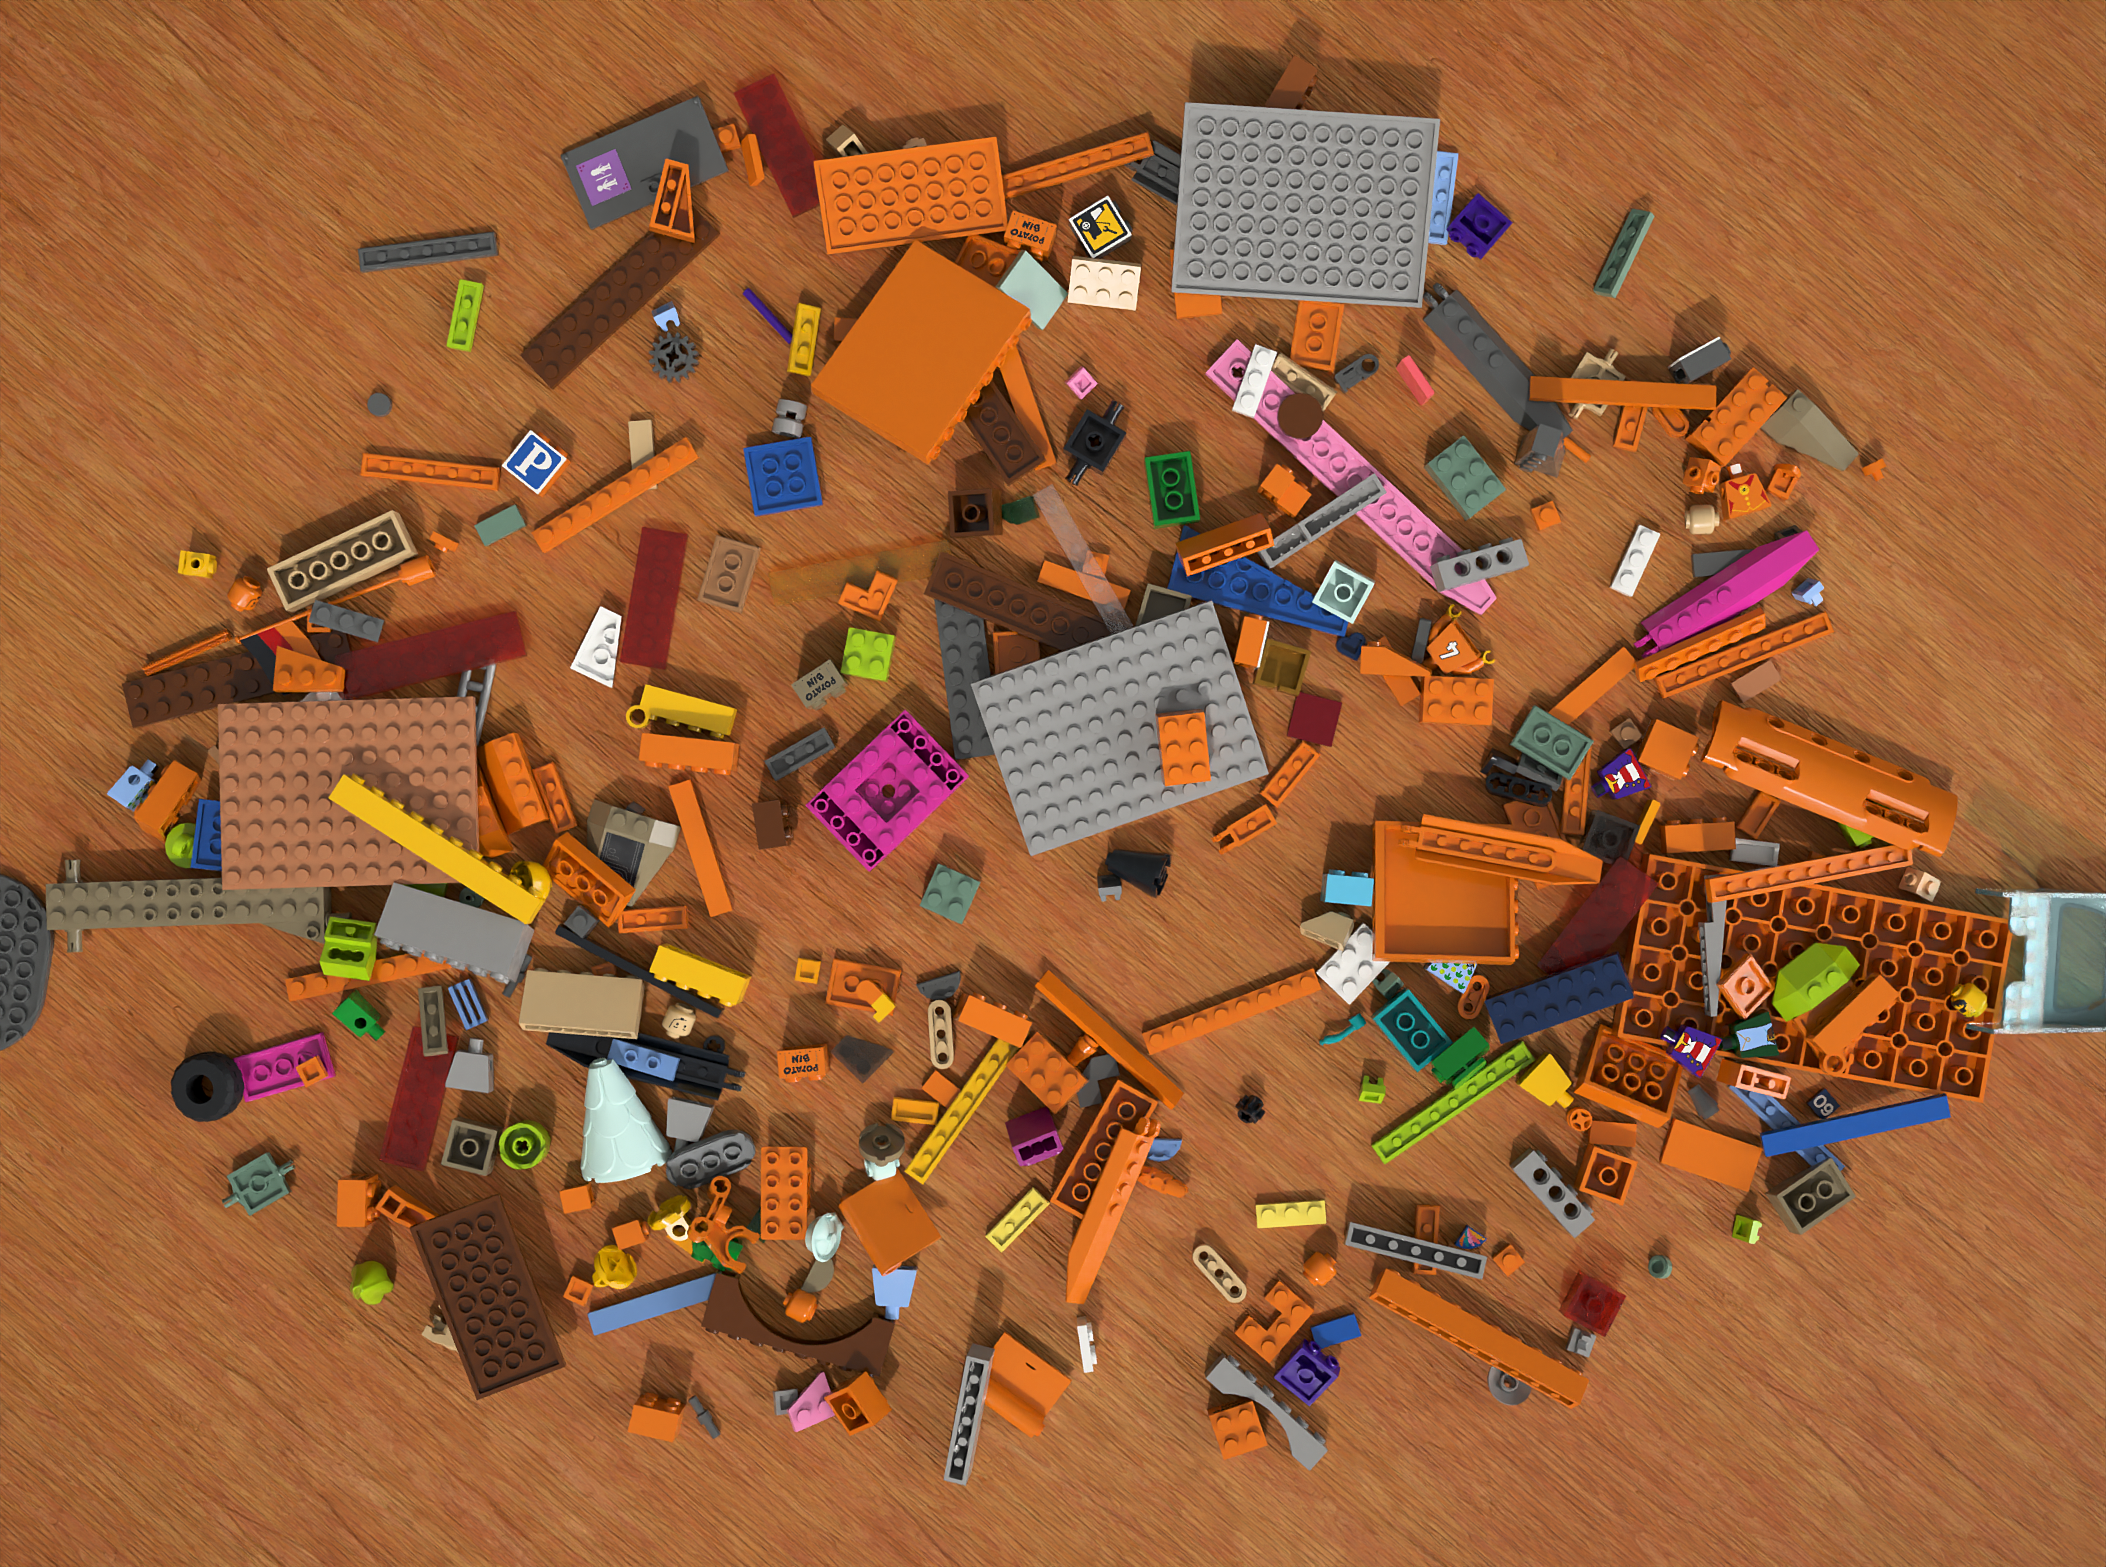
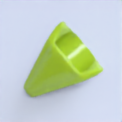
M366 1261L362 1264L354 1265L351 1270L353 1280L350 1285V1292L354 1298H361L368 1305L380 1303L384 1294L391 1292L394 1288V1283L388 1278L386 1268L379 1262Z

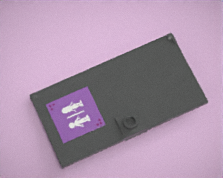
M695 96L560 155L591 230L646 206L655 204L665 159L689 165L690 188L729 171L699 96Z

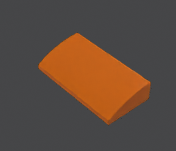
M568 832L555 840L543 864L550 878L607 927L612 926L636 891L634 887Z

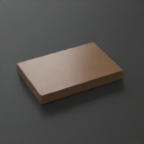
M716 535L697 601L742 614L761 548Z

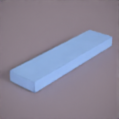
M1437 151L1428 243L1447 245L1449 232L1446 229L1450 225L1459 153Z

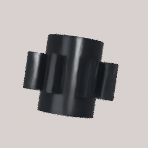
M1245 1095L1235 1106L1239 1109L1237 1113L1239 1119L1245 1123L1253 1122L1256 1124L1265 1114V1111L1262 1109L1264 1105L1262 1100L1255 1095H1250L1249 1097Z

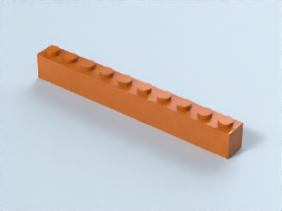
M1386 1268L1378 1274L1369 1295L1371 1300L1570 1409L1581 1404L1589 1379L1584 1377L1580 1371L1567 1368L1562 1365L1563 1363L1560 1360L1545 1356L1540 1349L1525 1345L1520 1338L1503 1333L1498 1326L1483 1322L1478 1315L1461 1310L1458 1304L1441 1299L1438 1293L1421 1288L1419 1283L1401 1277L1400 1273L1393 1269Z

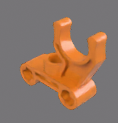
M717 1176L707 1187V1196L712 1200L706 1216L695 1218L688 1227L687 1235L693 1242L705 1241L724 1267L733 1269L740 1274L745 1270L746 1264L735 1261L730 1256L728 1251L729 1242L734 1238L742 1237L755 1244L759 1240L760 1235L744 1226H734L731 1229L725 1227L732 1212V1208L724 1205L731 1189V1183L728 1178ZM715 1185L721 1187L722 1193L716 1191L717 1187ZM700 1226L704 1231L698 1233L695 1229Z

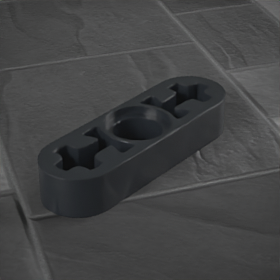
M1497 772L1490 774L1486 779L1485 787L1491 795L1537 807L1547 806L1552 798V791L1545 784ZM1498 779L1499 784L1506 786L1507 781L1510 782L1508 792H1504V786H1498L1497 789H1494L1493 784L1490 782ZM1516 784H1521L1525 788V793L1523 795H1515L1512 787ZM1529 787L1533 788L1532 793L1535 794L1544 791V795L1548 798L1544 797L1541 801L1538 800V796L1535 794H1531V798H1527Z

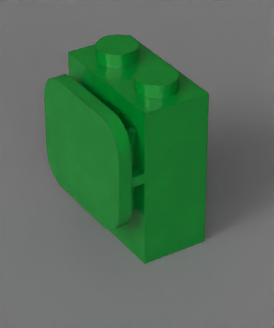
M1473 1027L1431 1062L1433 1076L1439 1083L1444 1081L1448 1085L1452 1082L1454 1089H1458L1486 1065V1060L1482 1056L1490 1050L1489 1043Z

